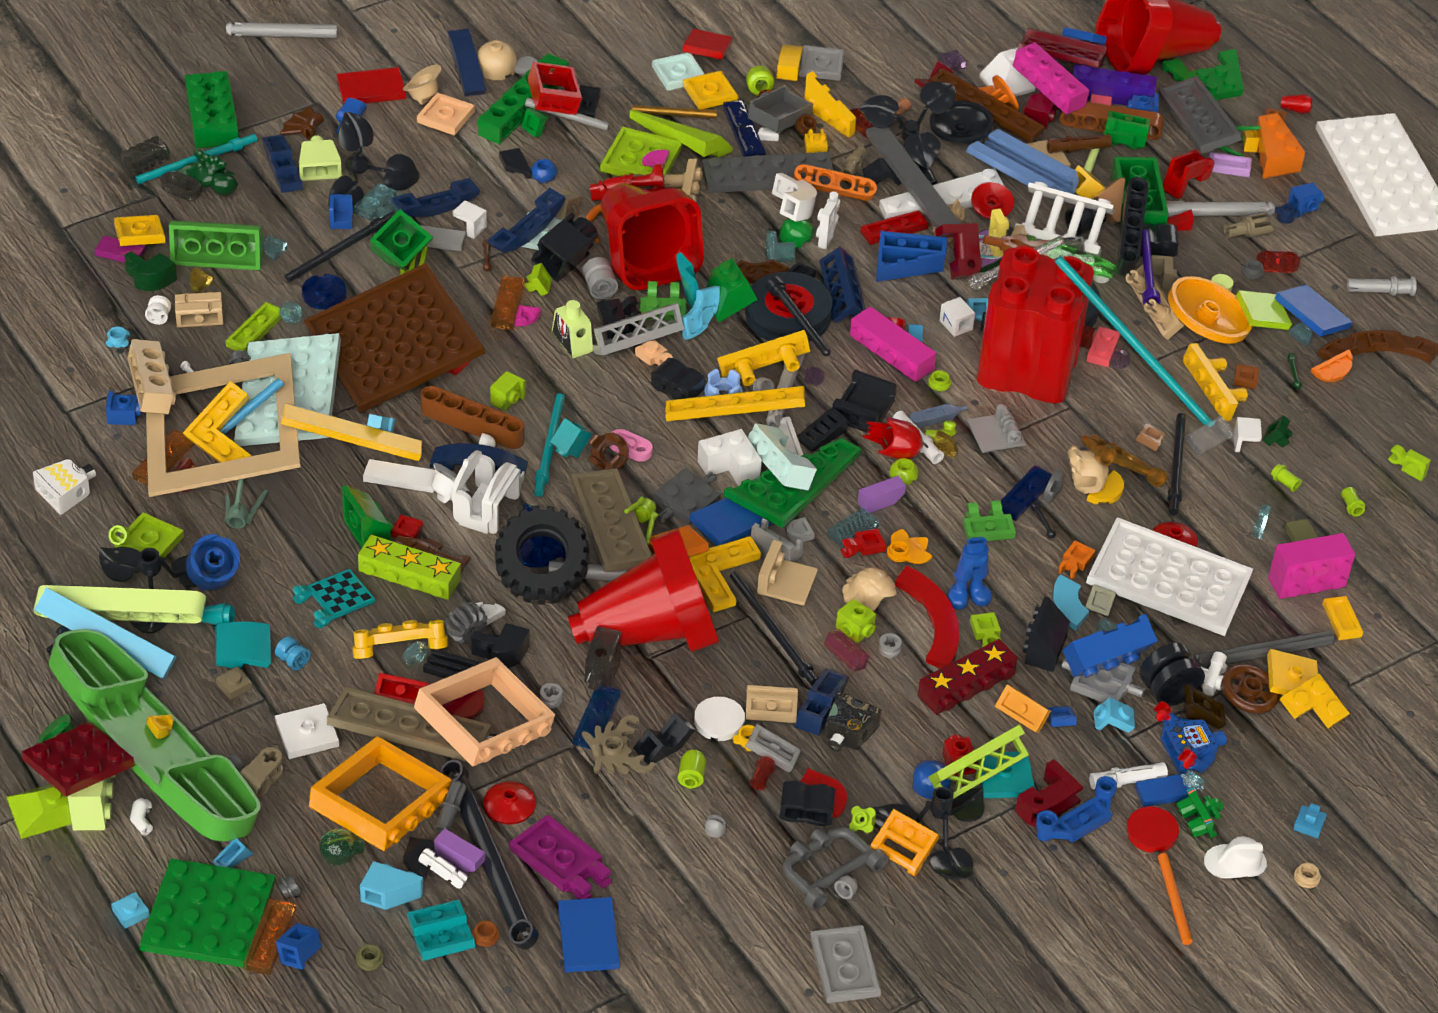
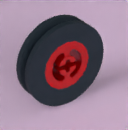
M778 272L760 278L751 286L758 300L746 306V320L752 331L761 338L771 341L803 330L780 298L772 296L766 289L768 280L775 276L781 277L784 281L786 293L819 336L828 329L831 322L832 298L828 289L817 279L802 273ZM807 335L808 342H811L812 340Z

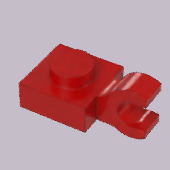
M877 528L855 532L854 538L842 540L845 548L840 549V552L844 558H850L859 551L862 556L882 553L886 550V543Z

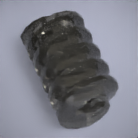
M153 136L151 139L138 143L128 150L125 149L120 154L121 164L129 177L134 176V171L140 174L142 169L148 170L149 165L151 167L156 166V161L160 164L163 163V157L166 160L170 159L169 148L158 136Z

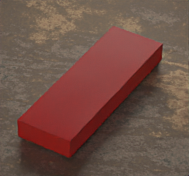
M917 210L863 225L860 232L867 242L873 245L879 243L881 231L912 234L927 230L929 223L921 212Z

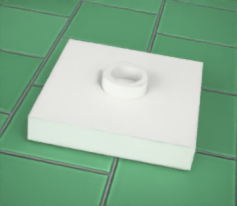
M325 703L275 715V722L289 759L339 747V740L334 727L327 725L329 713Z

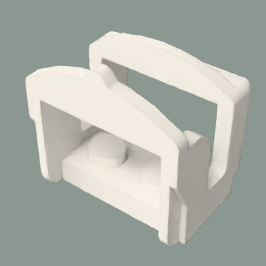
M474 451L464 460L452 487L454 519L461 526L486 534L496 533L499 529V503L503 497L514 500L519 498L521 484L524 481V471L520 474V469H517V465L506 462L495 473L494 461L490 457L482 455L481 451ZM475 469V484L478 489L471 498L468 493L461 491V489Z

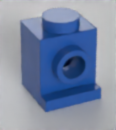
M1154 94V97L1133 95L1132 100H1128L1127 108L1158 112V94Z
M1313 182L1292 187L1288 203L1292 204L1295 210L1300 212L1299 217H1302V213L1318 210L1319 203L1324 201V195Z
M114 391L108 392L105 407L107 424L136 425L138 416H142L137 395L114 394Z
M298 923L293 925L276 941L281 964L301 970L306 967L305 962L322 947L318 930Z

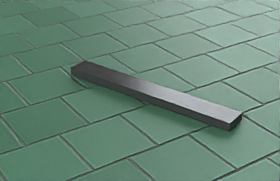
M888 127L867 128V137L933 225L937 228L942 224H961Z

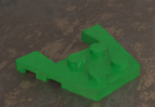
M1236 49L1218 52L1217 59L1222 65L1206 69L1200 68L1195 71H1188L1180 59L1164 61L1162 63V70L1165 72L1170 71L1174 74L1173 78L1178 82L1198 76L1215 100L1243 95L1244 87Z

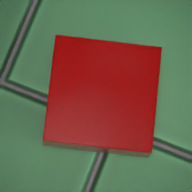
M400 515L393 526L391 537L397 538L400 535L417 538L423 528V521Z

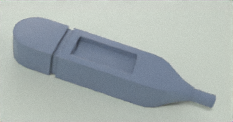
M944 404L913 412L909 415V418L918 428L952 420L959 412L968 409L967 405L958 407Z

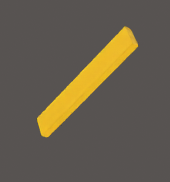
M804 386L668 400L666 401L665 417L666 421L805 407Z
M284 403L281 424L411 460H420L422 454L421 440Z

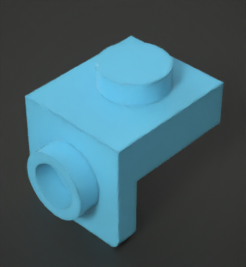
M1109 697L1094 710L1095 729L1099 731L1108 724L1127 733L1135 728L1134 708Z

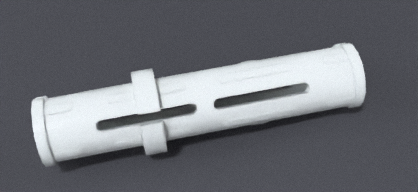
M898 411L892 417L908 421L918 428L904 411ZM919 429L923 442L928 446L926 448L923 445L920 453H924L933 464L939 463L943 459L944 453L936 447L929 435H925Z
M1164 762L1125 769L1115 767L1106 772L1090 773L1089 783L1091 788L1095 790L1097 780L1100 777L1109 776L1117 782V788H1120L1122 785L1136 783L1137 781L1167 777L1168 771Z

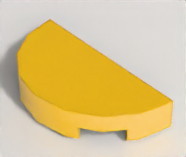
M1113 470L1108 475L1103 490L1089 493L1087 501L1093 504H1098L1099 502L1113 504L1118 501L1124 491V481L1121 475Z

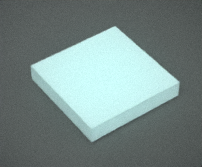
M691 53L652 60V67L667 91L682 88L683 79L704 75V72Z

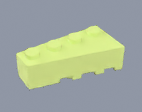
M116 775L68 796L73 830L106 829V820L111 819L112 815L111 803H108L109 798L114 796V784L111 782V778H115Z

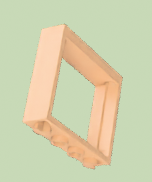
M497 657L419 689L414 708L472 766L488 762L493 757L502 753L506 754L511 749L526 745L536 738L546 736L552 729L551 726L555 714ZM492 685L529 722L479 743L442 705Z

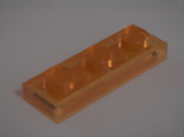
M502 276L491 319V328L514 330L515 319L524 290L525 278Z
M175 429L166 437L167 473L195 445L182 432ZM146 458L132 472L134 480L148 486Z
M269 899L243 962L244 970L271 975L279 955L276 941L289 930L296 912V904Z

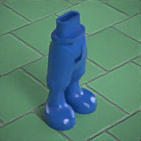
M984 537L968 539L967 544L962 549L956 571L954 572L956 582L947 594V598L954 609L962 610L967 606L968 594L972 602L978 606H987L991 602L992 592L983 583V579L986 578L989 572V548Z

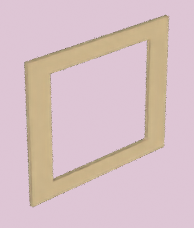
M290 353L169 376L172 378V391H175L176 394L227 385L230 381L237 383L275 375L276 380L279 377L285 384L276 391L280 451L167 473L165 414L146 412L149 497L301 467L297 428L281 424L284 403L295 406Z

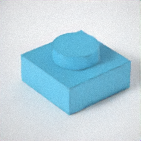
M136 892L111 904L112 911L125 929L150 916L148 908Z

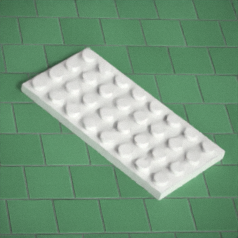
M1395 113L1318 121L1316 123V130L1375 237L1438 229V187Z

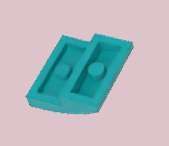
M680 252L677 254V265L687 303L692 309L696 300V290H699L692 263Z
M244 621L217 624L215 627L216 665L232 669L235 667L241 669L243 664L268 668L271 663L270 624Z
M460 900L407 912L409 925L422 961L475 948V940L467 924L466 913Z

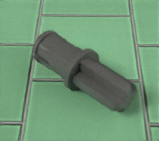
M459 781L452 782L445 802H442L440 805L442 810L434 827L435 830L442 832L444 829H447L451 832L456 814L461 811L459 806L466 791L465 784Z

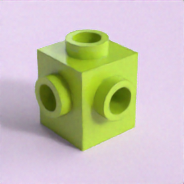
M854 598L837 611L836 628L846 637L859 643L874 633L876 629V614L869 607L864 606Z

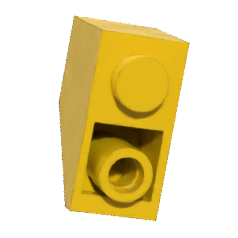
M1078 165L1075 169L1079 179L1075 192L1079 196L1091 199L1106 187L1092 173Z

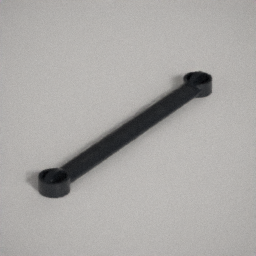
M458 760L447 761L440 769V773L448 777L452 771L455 776L452 782L459 781L466 785V791L459 806L461 809L460 815L473 845L486 853V859L482 866L509 926V939L516 947L529 949L538 940V929L527 917L468 782L469 773L467 768ZM526 927H530V934L527 931ZM520 931L525 937L523 941H517V935Z

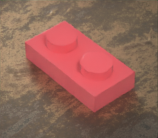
M1099 326L1087 355V362L1109 367L1120 339V333Z

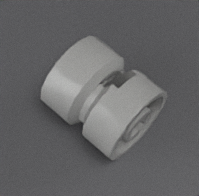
M595 257L584 264L583 275L592 297L600 300L612 297L618 290V283L609 260L603 257Z

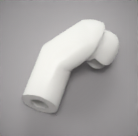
M139 798L133 803L130 821L145 836L153 830V826L145 818L146 813L150 812L148 808H152V803L148 799Z

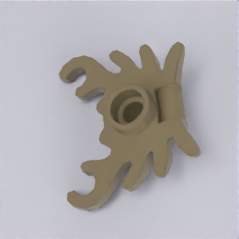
M624 716L615 730H612L614 722L610 721L606 725L604 733H601V727L597 725L595 727V738L587 732L581 733L590 746L595 759L594 773H599L601 767H605L609 774H614L615 769L620 773L627 774L630 772L628 767L641 774H647L654 770V762H650L648 766L640 764L644 761V755L630 757L632 749L627 746L628 738L623 736L635 733V728L629 727L627 724H638L639 718L637 716Z

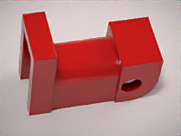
M1197 149L1172 157L1162 184L1164 191L1176 199L1182 198L1188 180L1195 178L1201 182L1209 179L1214 167V160L1210 157H1203Z

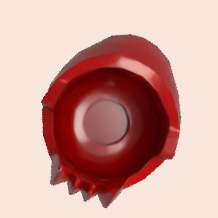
M888 417V423L866 422L872 427H868L870 431H867L869 435H862V437L882 446L883 450H878L877 454L897 460L902 458L912 459L923 448V438L919 429L908 421Z

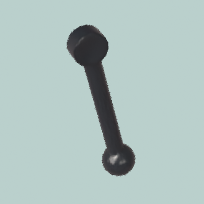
M1036 501L1032 502L1031 509L1037 512L1047 530V536L1054 538L1056 531L1051 529L1041 512V504Z

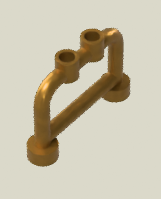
M1084 435L1081 437V443L1095 453V459L1103 466H1109L1113 462L1145 475L1147 482L1157 488L1166 483L1167 473L1157 466H1149L1138 457L1124 451L1116 443H1106L1098 435Z

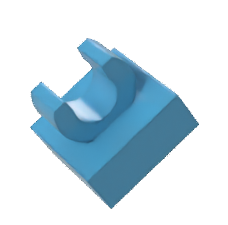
M1310 803L1309 807L1302 805L1293 830L1318 839L1327 814L1321 812V806Z

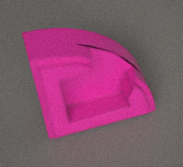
M652 151L643 157L642 165L654 167L656 164H662L664 168L670 151Z
M519 305L515 326H527L536 322L541 316V308Z

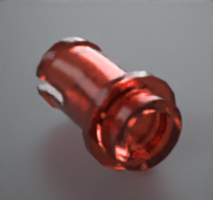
M766 756L757 760L755 764L756 770L749 782L752 788L760 791L765 789L770 774L774 773L776 769L774 760Z

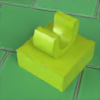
M542 263L534 265L532 273L526 277L529 282L525 283L524 286L529 292L537 290L540 296L549 294L552 277Z

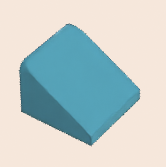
M968 298L966 304L975 312L974 321H982V314L987 310L988 298Z

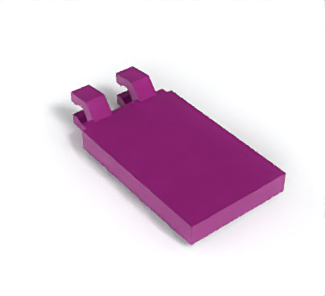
M549 815L543 817L509 842L510 851L562 892L566 891L569 893L572 891L577 899L592 898V894L588 892L592 889L591 885L586 881L590 876L603 889L612 883V880L608 877L611 875V870L602 864V856Z

